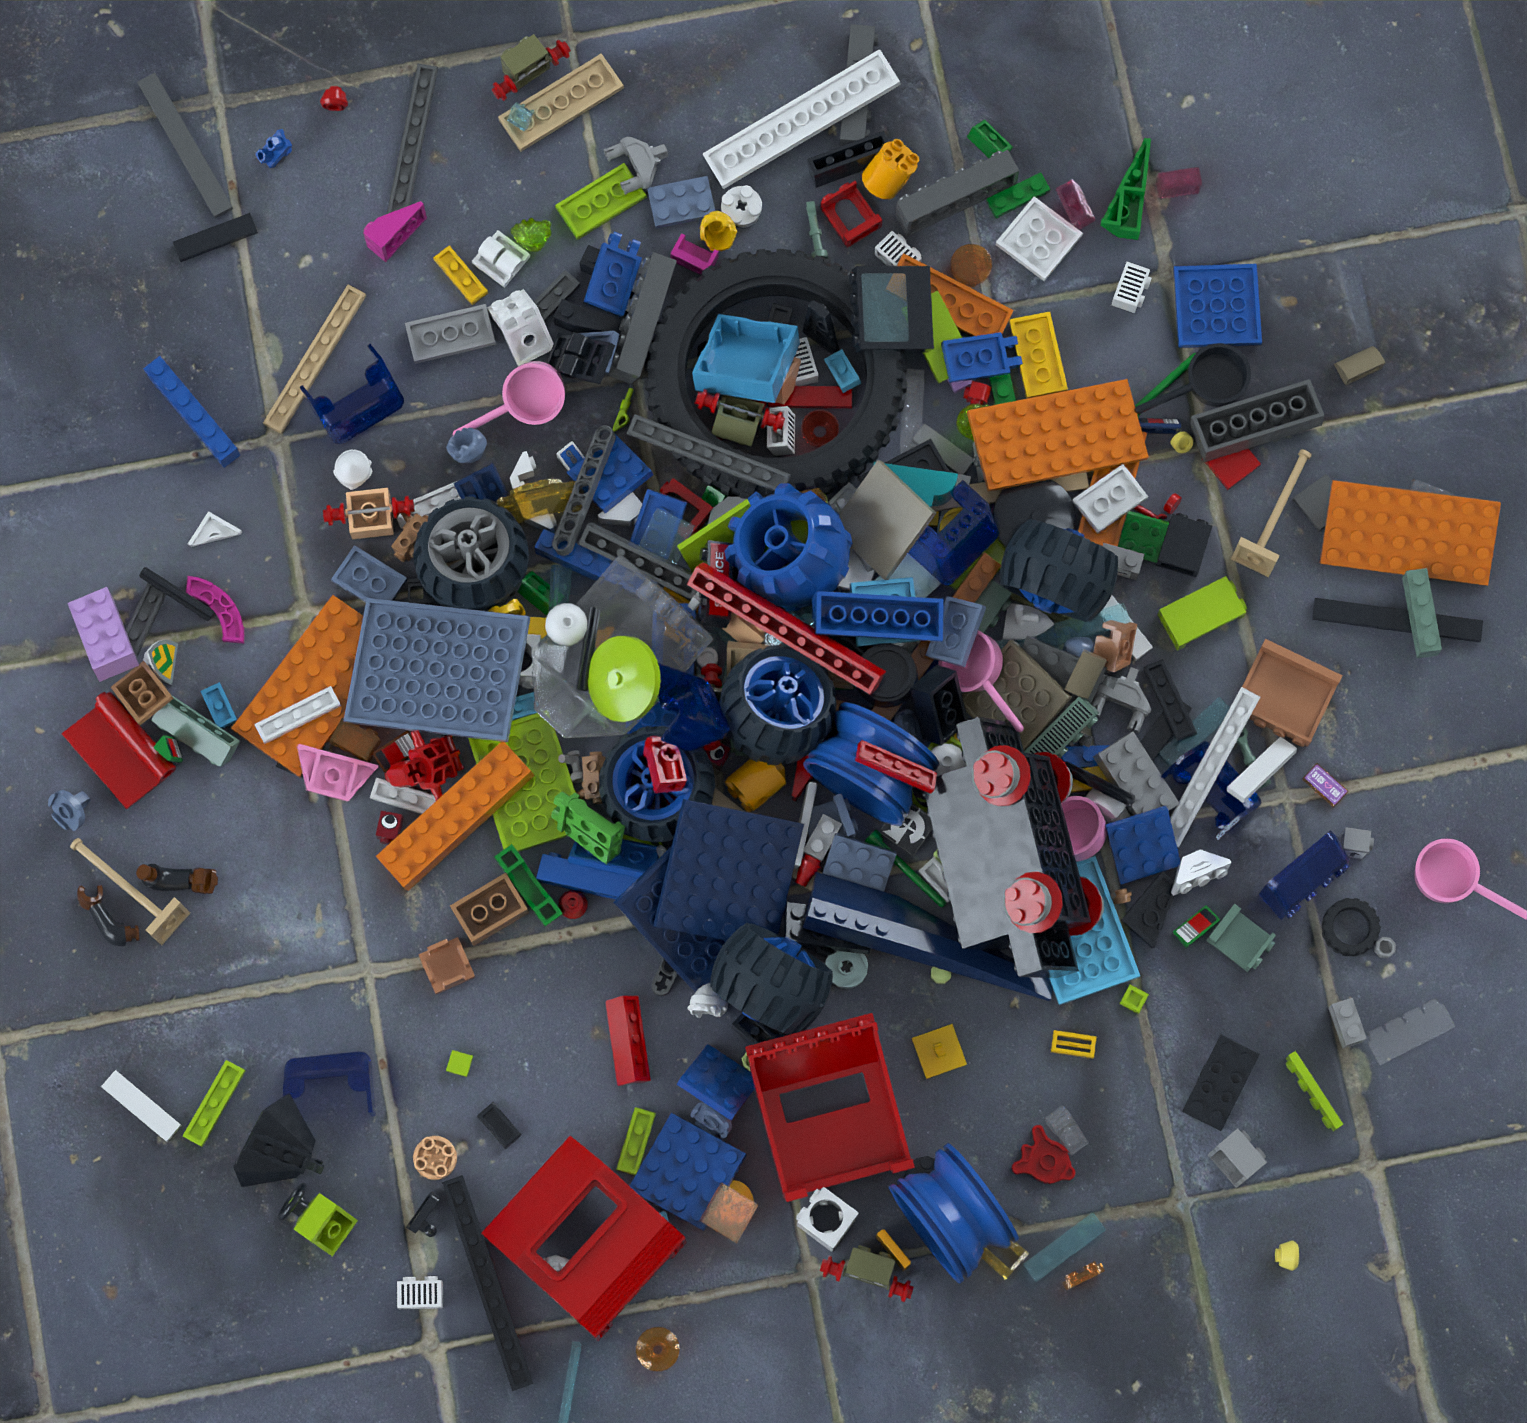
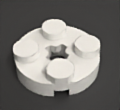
M737 186L731 188L723 195L721 212L730 216L735 225L745 228L753 225L759 219L762 211V201L759 194L750 186ZM738 203L746 204L744 211L736 209Z

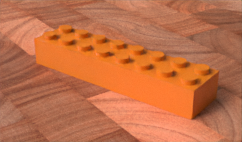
M500 742L376 857L396 880L409 891L535 776L534 773L505 742Z

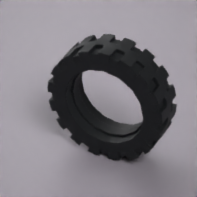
M1345 898L1334 903L1325 913L1321 924L1322 936L1325 938L1327 946L1331 947L1335 953H1340L1342 956L1347 957L1358 956L1366 953L1378 940L1381 930L1380 919L1376 915L1375 909L1369 906V903L1362 902L1358 898ZM1354 910L1366 918L1369 931L1367 937L1362 942L1349 945L1336 937L1333 923L1335 917L1340 912Z

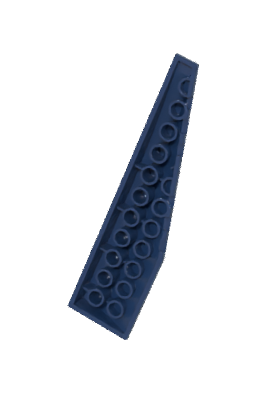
M816 872L802 928L1047 1001L1051 1000L1053 987L1050 979L1019 977L1014 969L1015 960L998 950L962 949V945L958 941V929L909 901L897 895Z

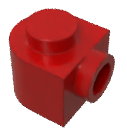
M972 381L970 387H965L963 398L967 399L966 402H970V405L981 408L988 403L991 387Z

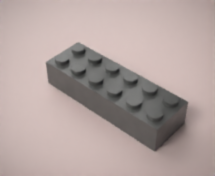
M1008 150L1004 152L997 151L991 155V158L985 161L983 159L978 160L968 169L961 168L951 177H942L935 182L936 184L929 187L928 185L923 186L912 195L906 194L897 201L896 218L906 237L1016 185L1019 169Z
M653 252L648 257L646 256L644 261L640 262L638 269L640 276L638 280L634 281L631 291L634 294L632 299L628 300L625 310L628 313L626 318L622 319L619 330L622 332L618 338L608 376L632 384L640 377L677 260Z
M1308 379L1191 416L1190 428L1203 462H1207L1322 426L1325 415L1312 383Z

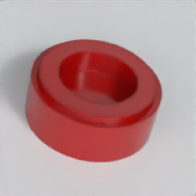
M1176 493L1172 494L1164 505V511L1171 515L1180 504L1182 497Z

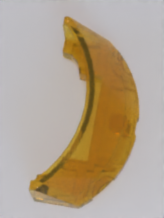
M546 479L527 483L511 490L509 496L499 498L496 504L498 507L507 509L514 516L518 524L536 516L564 512L576 481L572 480L562 483L561 479ZM582 505L574 506L572 512H579Z

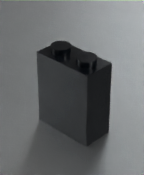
M1182 513L1172 514L1156 566L1197 577L1212 525H1209L1207 521L1197 519L1196 521L1189 519L1187 515Z

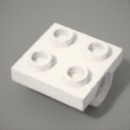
M497 230L492 237L489 236L482 243L478 254L472 260V264L505 288L528 261L530 254Z

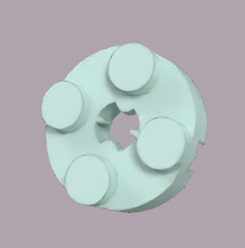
M837 951L835 954L828 955L826 959L827 967L833 971L832 984L838 988H854L861 984L867 975L868 961L865 954ZM848 961L847 964L849 962L852 964L850 972L846 973L841 970L842 962Z

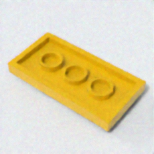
M1050 312L1009 319L1012 336H1017L1018 345H1015L1016 355L1022 358L1023 364L1019 365L1026 399L1068 391Z

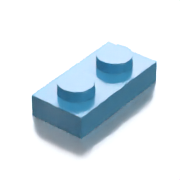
M220 682L200 691L217 726L223 729L237 721Z

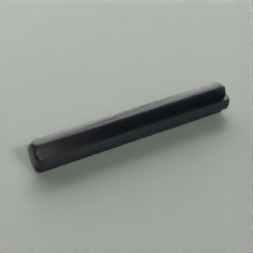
M144 567L140 572L139 577L206 621L213 617L214 610L149 568Z
M589 607L587 612V630L583 638L576 689L580 691H588L590 661L595 650L601 611L600 608Z
M1065 761L1072 774V778L1127 806H1132L1135 802L1134 794Z

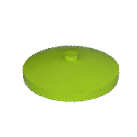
M616 636L604 641L594 652L590 661L588 689L595 707L601 714L613 721L630 722L642 718L655 704L660 689V669L653 651L642 640L632 636Z

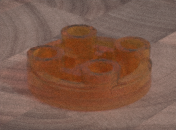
M967 244L954 252L950 269L953 276L959 282L975 287L989 277L992 270V259L985 248L976 244Z

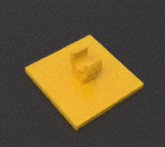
M953 1024L912 1038L926 1079L967 1065Z

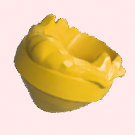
M712 211L705 215L700 225L701 240L706 242L711 251L730 249L737 234L734 221L730 216L721 211Z

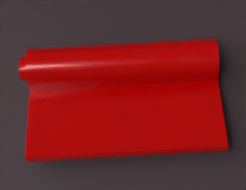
M102 692L95 699L97 701L95 708L65 730L62 735L127 810L167 779L176 770V766L154 749L156 743L112 692Z

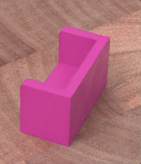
M681 233L670 256L671 259L677 260V264L702 275V271L711 265L715 266L719 258V251L714 250L711 253L686 241V236Z

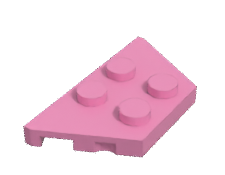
M301 744L297 746L306 791L348 802L378 768V765Z

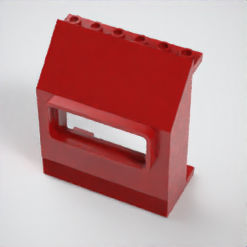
M873 1013L745 1047L780 1187L786 1202L808 1197L807 1192L822 1189L823 1187H830L889 1170L897 1173L915 1168L907 1146L877 1032L878 1026L874 1021ZM863 1073L870 1098L869 1102L786 1123L779 1097L780 1094Z
M569 1136L481 1233L597 1341L613 1326L612 1321L669 1258L673 1259L687 1243L686 1237L605 1163L572 1136ZM594 1187H598L617 1205V1208L566 1265L557 1272L537 1254V1250Z

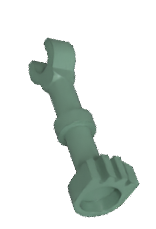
M806 202V211L811 229L809 235L814 245L811 257L815 258L818 255L828 259L827 250L822 249L820 238L822 232L818 227L815 202Z
M1243 728V737H1239L1236 743H1238L1245 759L1243 761L1245 766L1249 767L1256 760V757L1252 755L1248 745V731L1246 728ZM1270 778L1259 789L1271 784Z

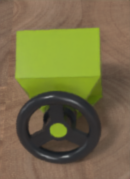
M301 1183L282 1206L278 1218L279 1220H284L293 1212L299 1217L294 1230L333 1257L358 1220L320 1193L310 1202L306 1201L302 1196L307 1189V1185Z

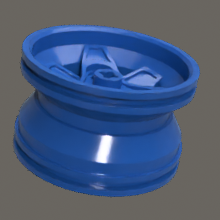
M843 702L835 713L834 722L838 732L836 737L818 744L809 753V758L804 761L803 766L815 780L835 795L842 794L843 799L847 798L850 805L884 823L902 826L905 821L904 818H907L910 813L909 809L912 806V786L856 762L858 743L864 740L934 772L940 763L925 745L896 724L864 707Z
M947 1143L943 1146L944 1151L939 1149L935 1152L933 1171L929 1174H909L904 1178H899L897 1180L898 1185L891 1184L889 1190L897 1205L930 1252L948 1274L960 1284L964 1281L963 1276L970 1277L972 1272L978 1268L984 1253L983 1249L989 1245L1007 1249L1011 1246L1010 1241L1015 1243L1019 1240V1237L1008 1216L966 1159L951 1144Z

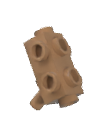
M401 513L406 524L403 526L401 534L391 546L395 551L394 556L400 561L405 562L407 560L409 562L411 558H414V545L417 533L422 523L428 521V516L426 515L421 517L416 513L414 517L412 515L408 517L406 513Z
M590 752V756L582 757L583 789L576 793L580 795L579 799L585 797L586 800L593 801V804H602L599 792V774L605 761L602 752Z

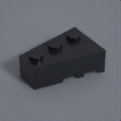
M743 1013L732 1023V1029L749 1045L787 1036V1034L748 1018Z

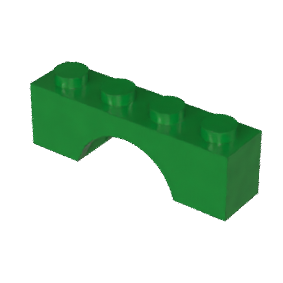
M512 844L494 856L496 862L504 873L507 874L512 884L544 927L563 914L537 881Z

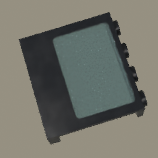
M856 266L852 269V272L849 274V283L852 285L853 293L850 295V304L853 306L854 314L851 315V324L854 326L855 334L852 336V345L855 347L856 353H860L863 350H920V353H929L934 349L930 266Z

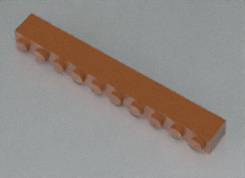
M983 553L951 597L975 603L999 570L1001 564L986 553ZM920 640L910 653L917 666L918 680H920L934 660L925 656L930 641ZM902 704L890 708L873 705L870 711L890 721Z

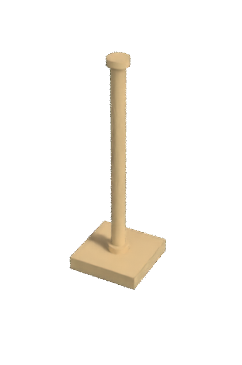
M1303 449L1298 453L1299 458L1257 544L1241 537L1231 557V560L1267 577L1270 576L1280 555L1264 547L1306 461L1311 457V453Z
M80 838L75 839L70 846L71 849L80 852L156 917L146 931L159 944L163 945L188 917L190 912L175 897L162 911L83 845V841Z

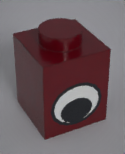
M722 743L713 751L705 750L715 769L720 771L731 754V748Z
M381 811L376 831V837L380 840V843L389 845L401 834L404 820L402 814Z

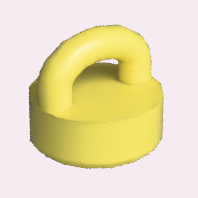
M1179 432L1171 439L1170 443L1176 452L1186 453L1193 446V438L1187 432Z

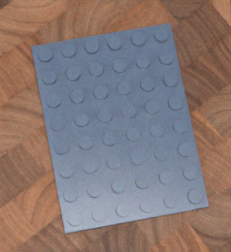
M367 598L343 721L352 724L410 731L419 730V732L508 742L530 617Z

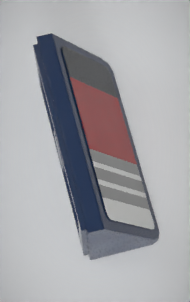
M1139 418L1141 430L1146 433L1177 434L1181 429L1179 419Z

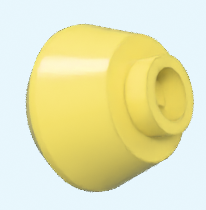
M1294 1241L1280 1244L1279 1249H1275V1262H1279V1266L1291 1271L1295 1270L1299 1264L1298 1244Z

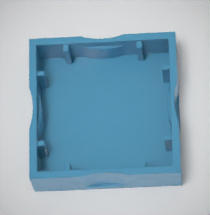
M718 314L709 334L708 343L701 352L692 372L695 390L703 392L704 389H707L709 393H720L721 395L775 403L800 345L798 326L775 322H758L747 318Z

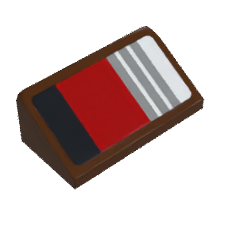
M407 730L372 753L384 773L388 771L391 765L409 758L408 751L415 747L413 738Z

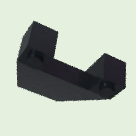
M590 245L587 246L579 262L582 272L592 275L600 249ZM631 292L629 299H632L634 292ZM562 299L553 318L555 325L571 332L615 331L620 337L622 331L619 330L622 319L626 318L628 312L625 311L623 316H619L584 301L580 307Z

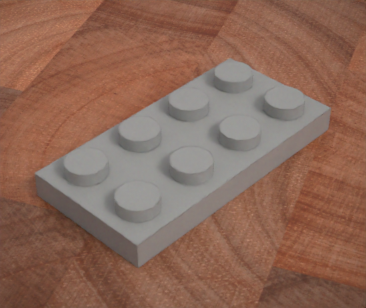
M486 304L405 323L415 364L496 345Z

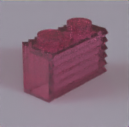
M1199 167L1158 173L1156 186L1159 199L1162 200L1167 197L1170 199V197L1174 198L1179 195L1182 197L1191 193L1193 195L1195 193L1198 194L1202 186Z
M1070 180L1056 188L1057 195L1061 199L1067 216L1077 229H1082L1095 221L1080 186L1074 180Z

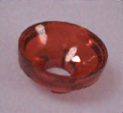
M813 410L802 420V436L808 444L822 447L838 435V420L827 410ZM816 427H824L826 434L823 437H817L813 432Z

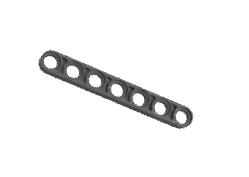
M603 425L595 431L556 531L552 546L560 556L570 554L574 548L614 445L616 436L610 426ZM603 433H610V436L607 439H600ZM596 451H603L602 456L598 458L593 457ZM589 469H596L595 474L592 476L586 475ZM582 487H589L587 493L579 494ZM582 505L579 512H572L574 506ZM575 523V527L572 530H565L566 525ZM561 542H568L564 549H558V545Z

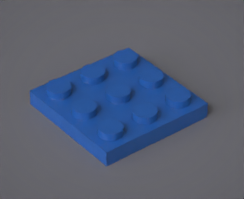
M616 434L614 445L592 499L605 514L654 475L652 470ZM596 451L593 457L598 458L602 456L603 451ZM584 459L566 472L574 483H576ZM589 469L586 475L592 476L595 474L596 469ZM588 486L582 487L581 490H582L584 493H587L588 490H589V487H588Z
M1166 806L1105 824L1120 884L1179 866L1181 861L1169 811Z
M709 1044L705 1046L677 1083L678 1086L729 1120L734 1118L755 1090L751 1072Z

